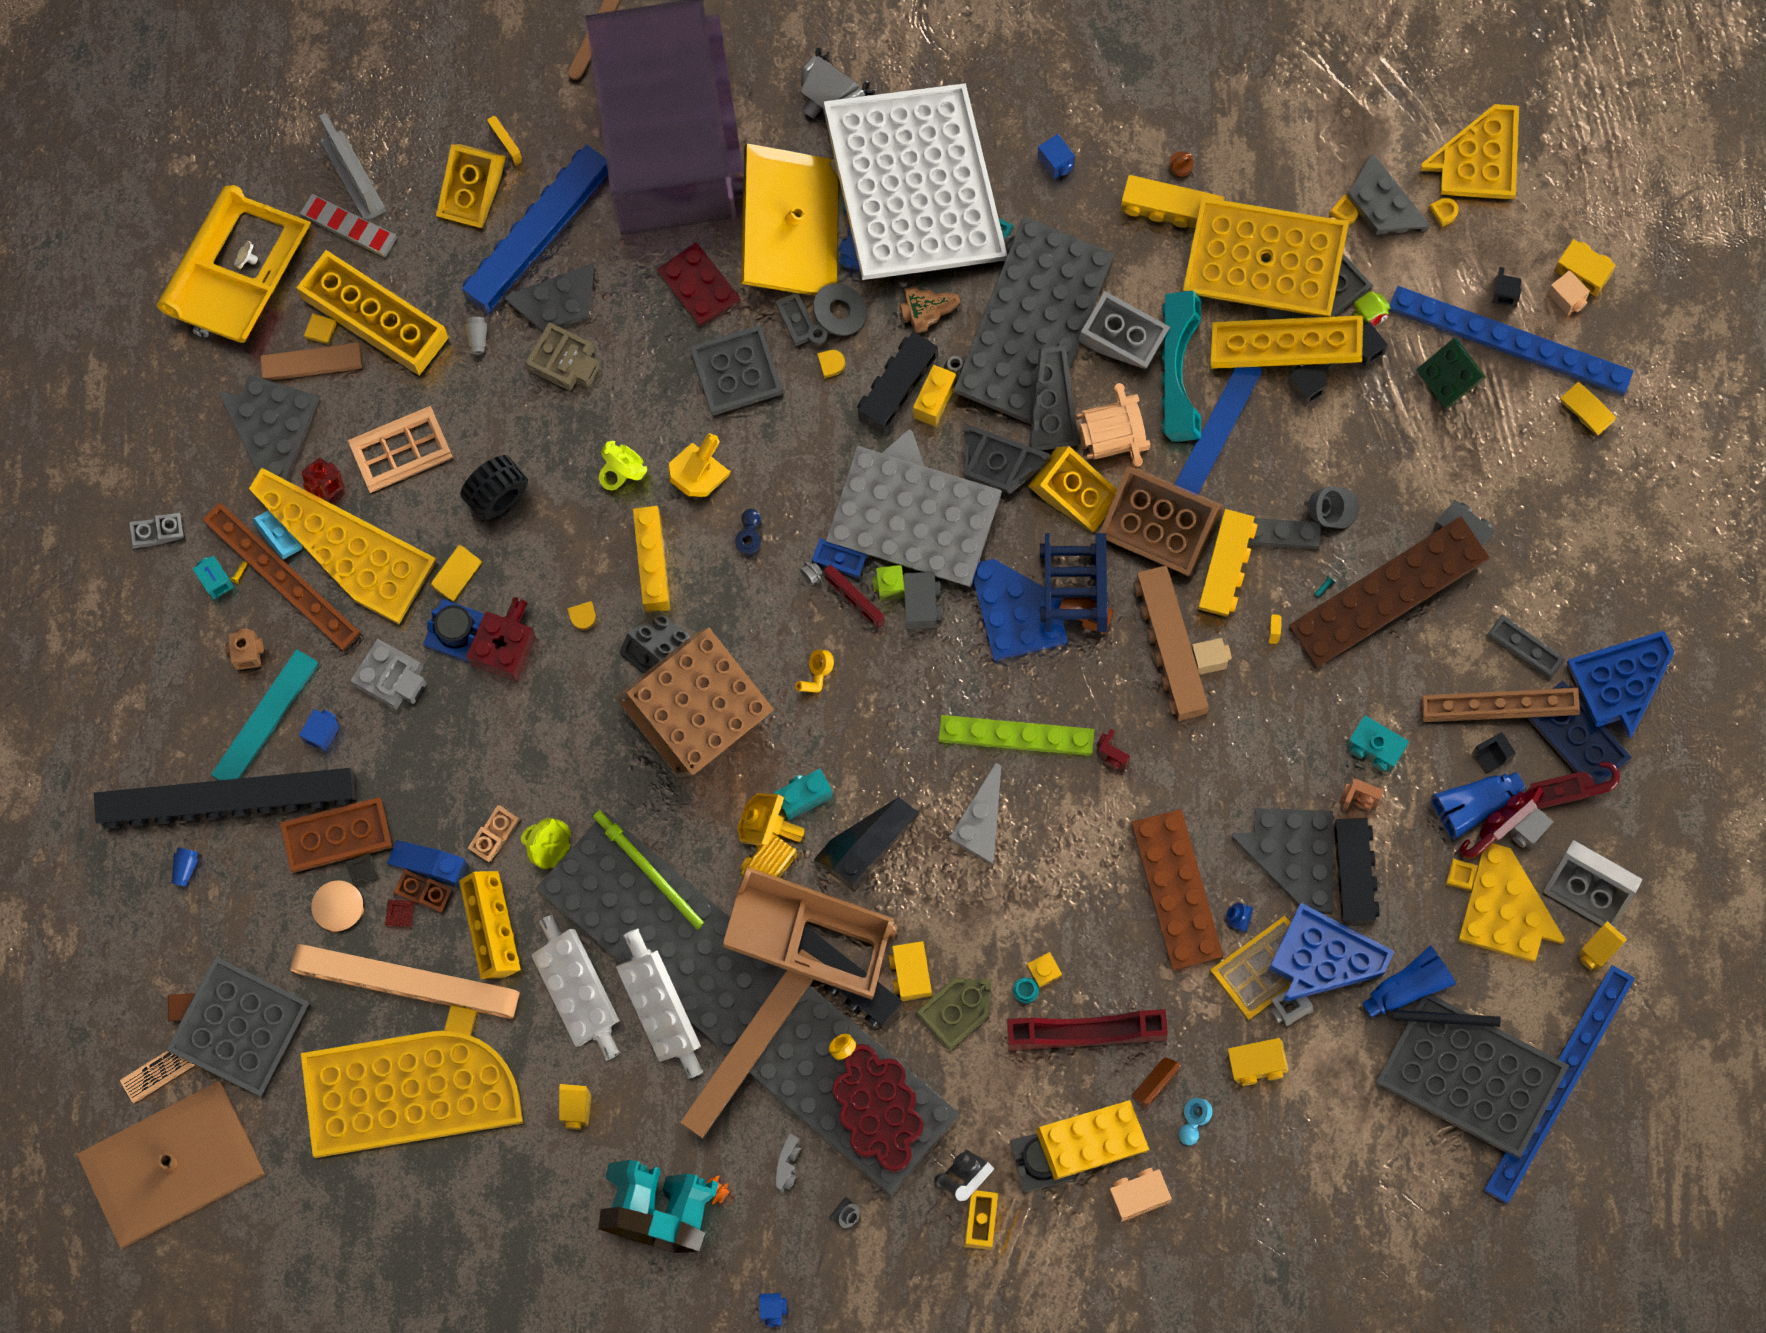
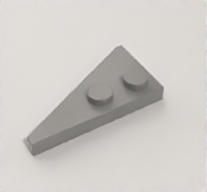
M995 763L949 837L950 841L991 865L994 862L1001 765Z

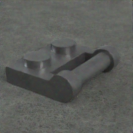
M966 1149L963 1153L956 1156L953 1164L945 1173L941 1172L935 1176L934 1184L941 1190L951 1192L957 1200L965 1201L989 1176L994 1168L989 1162ZM957 1178L965 1181L963 1184L955 1183Z

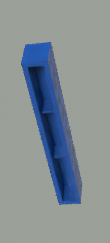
M587 144L582 150L576 151L571 163L558 172L556 180L552 185L544 188L540 199L527 208L525 216L521 221H517L512 225L508 236L496 244L494 252L489 258H484L479 264L476 273L473 276L470 275L464 281L462 291L465 298L483 312L489 314L611 172L609 160Z

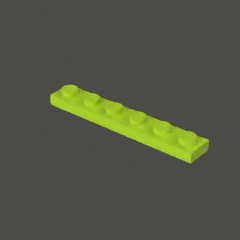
M941 715L939 742L1092 756L1095 729Z

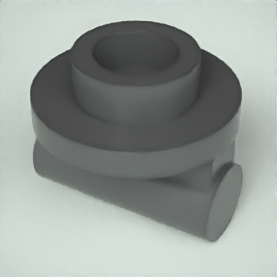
M845 1197L829 1218L841 1227L849 1228L858 1221L860 1215L859 1206Z

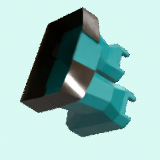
M634 1160L609 1163L605 1178L618 1190L611 1208L601 1209L598 1230L673 1253L700 1251L705 1232L700 1230L705 1203L716 1195L718 1187L716 1181L705 1183L704 1179L688 1173L666 1176L663 1192L670 1201L665 1213L654 1210L655 1192L661 1169L658 1167L647 1169L646 1165L639 1164V1161Z

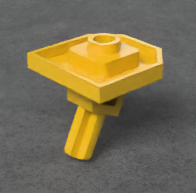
M710 433L707 434L700 448L691 443L669 462V481L688 496L706 497L729 477L731 471L712 457L720 443L718 436Z
M756 793L745 804L737 831L739 840L742 843L768 846L772 833L776 836L780 835L800 842L804 836V828L783 821L784 818L778 815L784 797L777 794Z

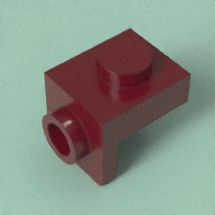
M1110 729L1108 734L1103 733L1096 744V747L1099 748L1098 757L1104 759V763L1115 770L1120 768L1125 771L1130 762V755L1110 745L1115 737V730Z

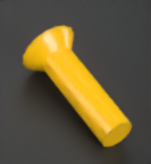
M242 561L234 576L229 579L239 584V578L248 563Z

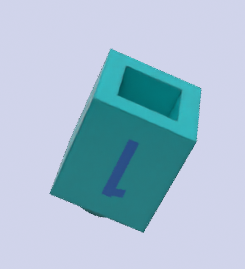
M214 555L210 558H203L197 563L196 567L192 568L212 600L234 587Z

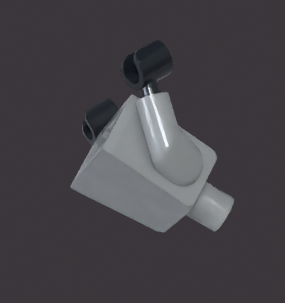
M820 47L815 50V56L802 68L801 92L810 98L803 112L813 119L816 118L823 108L824 101L875 95L876 88L872 91L866 90L870 86L869 81H865L862 89H860L859 84L829 63L830 52L821 56L822 48Z

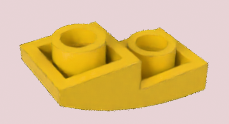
M1579 382L1560 397L1561 403L1576 414L1580 422L1597 436L1616 420L1611 411Z

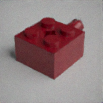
M513 597L506 617L485 612L466 656L471 666L514 682L518 681L536 639L533 628L519 623L528 603L523 599L518 601V597Z

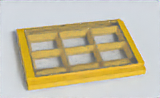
M1285 915L1210 970L1213 977L1248 1021L1271 1005V999L1288 990L1291 981L1268 969L1290 925V921Z

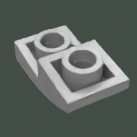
M180 513L157 515L153 520L129 522L132 549L169 543L184 537Z
M791 1133L783 1146L777 1166L776 1188L780 1193H783L785 1188L789 1190L797 1178L794 1175L795 1167L788 1162L790 1160L795 1161L801 1151V1147H799V1138Z

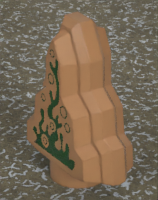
M917 287L903 289L905 302L900 303V310L903 322H911L914 332L920 334L928 331L930 325L938 323L941 315L955 310L961 305L957 294L948 292L935 294L929 289L919 290Z

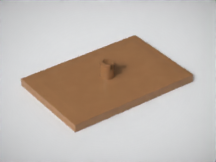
M220 1080L77 1153L79 1161L121 1249L265 1175ZM168 1159H171L170 1166L166 1165Z

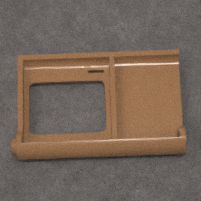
M747 866L739 885L722 947L872 1000L887 940L894 938L897 925L893 924L894 918ZM805 922H811L870 943L873 946L866 977L862 978L800 956L798 954V947Z

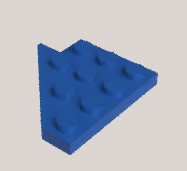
M995 559L978 563L973 583L994 661L1068 644L1063 624L1064 619H1051V632H1046L1045 622H1040V607H1045V587ZM1051 598V609H1059L1063 598Z

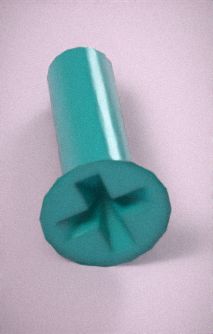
M1327 576V580L1314 595L1319 598L1331 584L1336 582Z

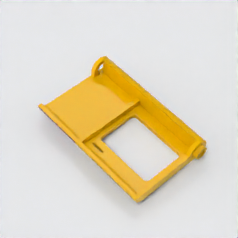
M235 185L224 186L156 306L168 316L241 343L246 342L309 229L311 222L245 198L243 191ZM242 213H248L284 227L256 278H250L214 264L218 253Z

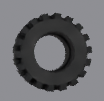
M500 455L478 467L465 481L460 495L480 520H489L501 515L512 507L523 495L529 481L509 456Z

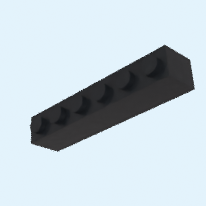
M804 925L798 954L803 949L825 965L862 978L866 977L867 973ZM878 981L872 1000L828 984L823 986L833 997H836L837 994L845 1000L843 1004L852 1012L860 1011L865 1015L864 1020L874 1029H877L879 1026L885 1030L903 1007V1001Z

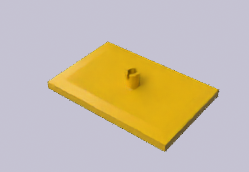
M752 144L745 145L741 284L816 296L818 291L826 285L837 283L838 176L830 165L833 159Z
M1202 197L1183 292L1194 290L1198 296L1319 317H1331L1349 221ZM1267 257L1269 262H1263V260H1266Z

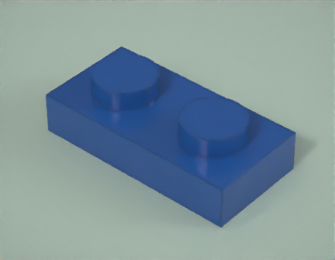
M820 538L811 561L823 568H827L831 564L840 573L860 579L868 555Z

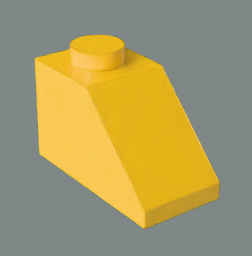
M1607 921L1577 955L1581 957L1580 961L1586 968L1594 969L1598 972L1627 939Z
M560 1084L559 1121L565 1124L567 1129L581 1130V1126H588L592 1095L586 1086Z

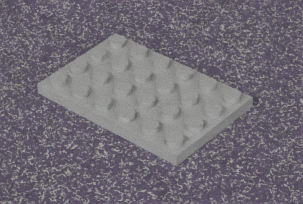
M857 446L826 541L923 573L935 572V577L971 587L1002 491Z

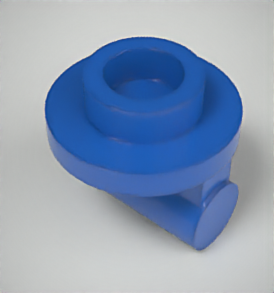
M1240 902L1235 903L1227 910V924L1237 929L1238 932L1247 933L1253 907Z

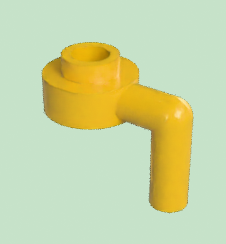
M817 649L812 652L809 658V668L814 674L813 682L797 681L795 684L797 691L818 693L822 690L824 675H828L834 666L833 656L828 650Z

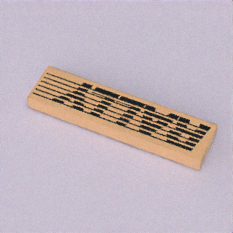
M165 1051L119 1081L131 1101L135 1104L195 1065Z

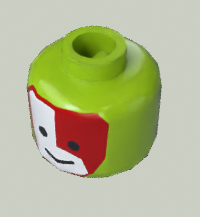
M1370 291L1354 302L1355 312L1352 313V316L1362 315L1364 325L1371 322L1375 327L1388 318V310L1391 308L1380 292L1376 294Z

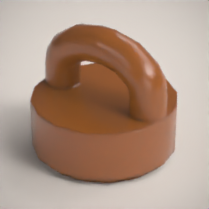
M1179 151L1171 156L1169 168L1173 175L1184 177L1192 172L1194 164L1192 154Z

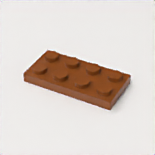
M381 797L280 822L288 863L292 873L393 848Z

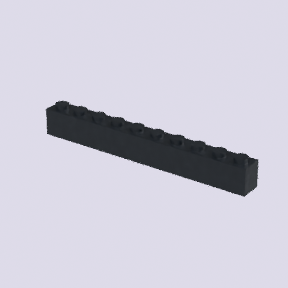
M351 768L94 792L96 824L104 825V829L120 828L119 823H129L131 827L144 826L145 821L155 820V824L171 823L170 818H180L181 822L195 821L196 816L206 815V819L222 818V813H232V817L246 816L247 811L257 810V814L273 813V808H283V812L298 811V806L308 805L309 809L324 808L325 803H334V807L350 805V801H356L354 770Z

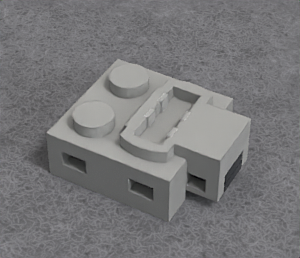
M379 639L376 640L351 679V683L355 688L396 711L403 699L414 704L427 684L425 679L420 676L423 666L419 661Z

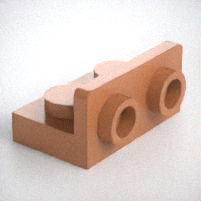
M1355 778L1353 784H1346L1339 801L1343 805L1341 812L1346 814L1351 800L1355 801V805L1361 809L1368 811L1370 809L1376 810L1384 790Z

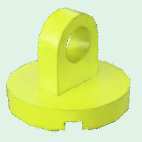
M615 441L606 442L601 450V455L606 464L599 473V481L603 488L607 490L618 489L627 478L641 480L647 472V466H642L644 461L635 451L622 444L618 447L615 445ZM608 471H613L617 475V483L609 482L607 479Z
M546 818L538 824L526 828L521 835V842L527 848V856L530 862L541 869L554 868L570 851L569 837H571V831L566 823L556 818Z

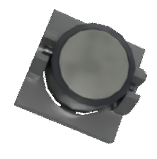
M1037 1134L1010 1140L1023 1193L1075 1180L1074 1174L1054 1180Z

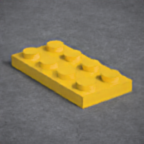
M1130 1100L1036 1129L1054 1180L1142 1154L1149 1150Z

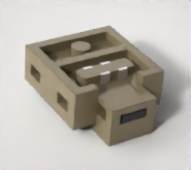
M551 322L546 326L525 362L528 371L569 391L572 390L575 383L588 388L600 368L598 360L591 357L594 352L592 342Z

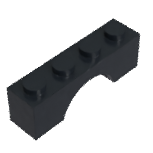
M1371 322L1363 326L1362 362H1357L1365 367L1384 355L1388 346ZM1336 363L1297 365L1289 372L1287 384L1305 407L1325 394L1327 388L1326 372Z

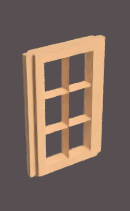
M431 406L348 440L370 493L453 459ZM428 422L432 434L414 441L409 429ZM405 432L409 443L390 451L385 439ZM435 438L439 450L421 457L416 445ZM380 442L385 454L366 461L361 449ZM411 448L416 459L397 467L392 455ZM387 458L391 470L373 477L368 465Z

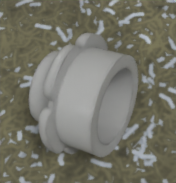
M805 562V566L800 569L804 580L811 586L816 582H821L820 576L822 571L816 563L810 564Z

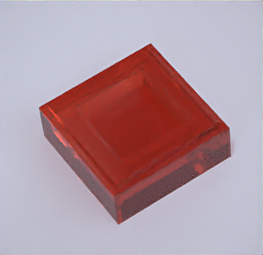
M388 900L385 926L412 928L414 901Z

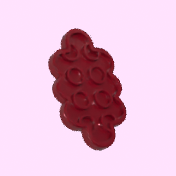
M864 1044L856 1045L855 1050L844 1059L846 1072L835 1079L832 1087L833 1097L842 1106L839 1113L840 1123L846 1130L851 1132L850 1145L854 1153L864 1158L876 1156L879 1164L886 1171L900 1172L911 1161L912 1154L909 1144L917 1141L924 1129L923 1119L914 1110L916 1094L911 1087L904 1084L906 1075L901 1063L890 1058L879 1060L877 1053L870 1046Z

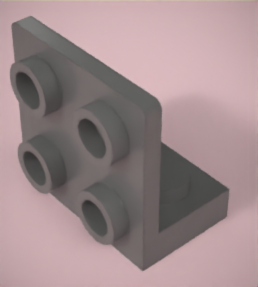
M658 610L627 633L619 653L645 673L687 640L690 635Z

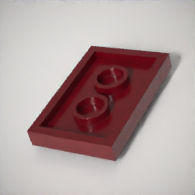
M697 242L657 268L658 275L699 327H702L740 301L739 295Z

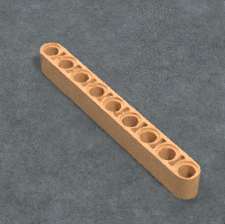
M296 944L289 969L294 973L446 1006H458L476 1010L479 1013L509 1019L514 1018L520 994L516 990L302 944Z

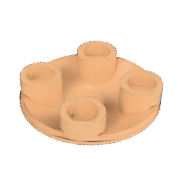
M331 881L324 884L315 893L311 905L315 921L330 932L343 931L352 927L364 912L363 899L360 892L355 886L345 881Z

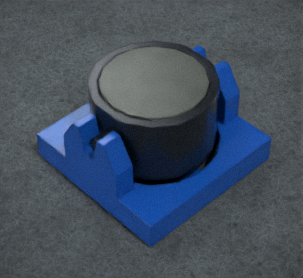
M442 599L438 609L432 610L431 620L428 619V633L423 645L429 649L468 662L466 656L484 613ZM465 644H467L465 647L458 648V649H454V648H456V647H461V646H464Z

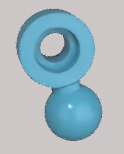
M1192 1098L1185 1105L1184 1115L1188 1123L1183 1125L1178 1131V1138L1185 1145H1193L1198 1141V1125L1208 1123L1212 1117L1211 1104L1201 1098ZM1200 1108L1203 1109V1113L1201 1116H1199L1198 1113Z

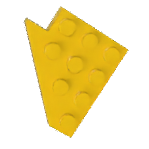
M1494 104L1422 163L1421 171L1441 172L1440 195L1515 199L1519 106Z
M1492 843L1481 853L1458 941L1535 963L1541 939L1563 945L1565 938L1511 848Z

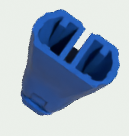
M1517 772L1508 776L1504 773L1501 776H1489L1467 785L1431 796V800L1449 837L1456 840L1489 818L1491 814L1507 805V801L1512 796L1517 795L1520 791H1525L1526 787Z
M1430 945L1404 969L1381 982L1376 987V990L1370 993L1372 997L1362 1002L1372 1018L1380 1012L1385 1015V1009L1390 1012L1397 1010L1421 997L1457 984L1447 966Z

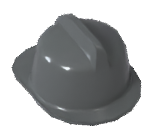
M1328 486L1316 490L1311 495L1309 501L1304 502V505L1308 507L1311 518L1326 527L1347 528L1353 524L1359 511L1356 495L1351 490L1340 487Z

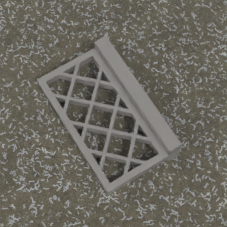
M326 113L320 115L319 117L328 136L320 140L362 218L369 221L386 212L385 206L343 131L336 132Z

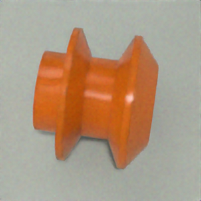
M719 1175L711 1177L707 1181V1183H711V1181L718 1183L716 1195L712 1198V1205L716 1202L721 1204L730 1192L727 1189L729 1183L724 1185L719 1183Z

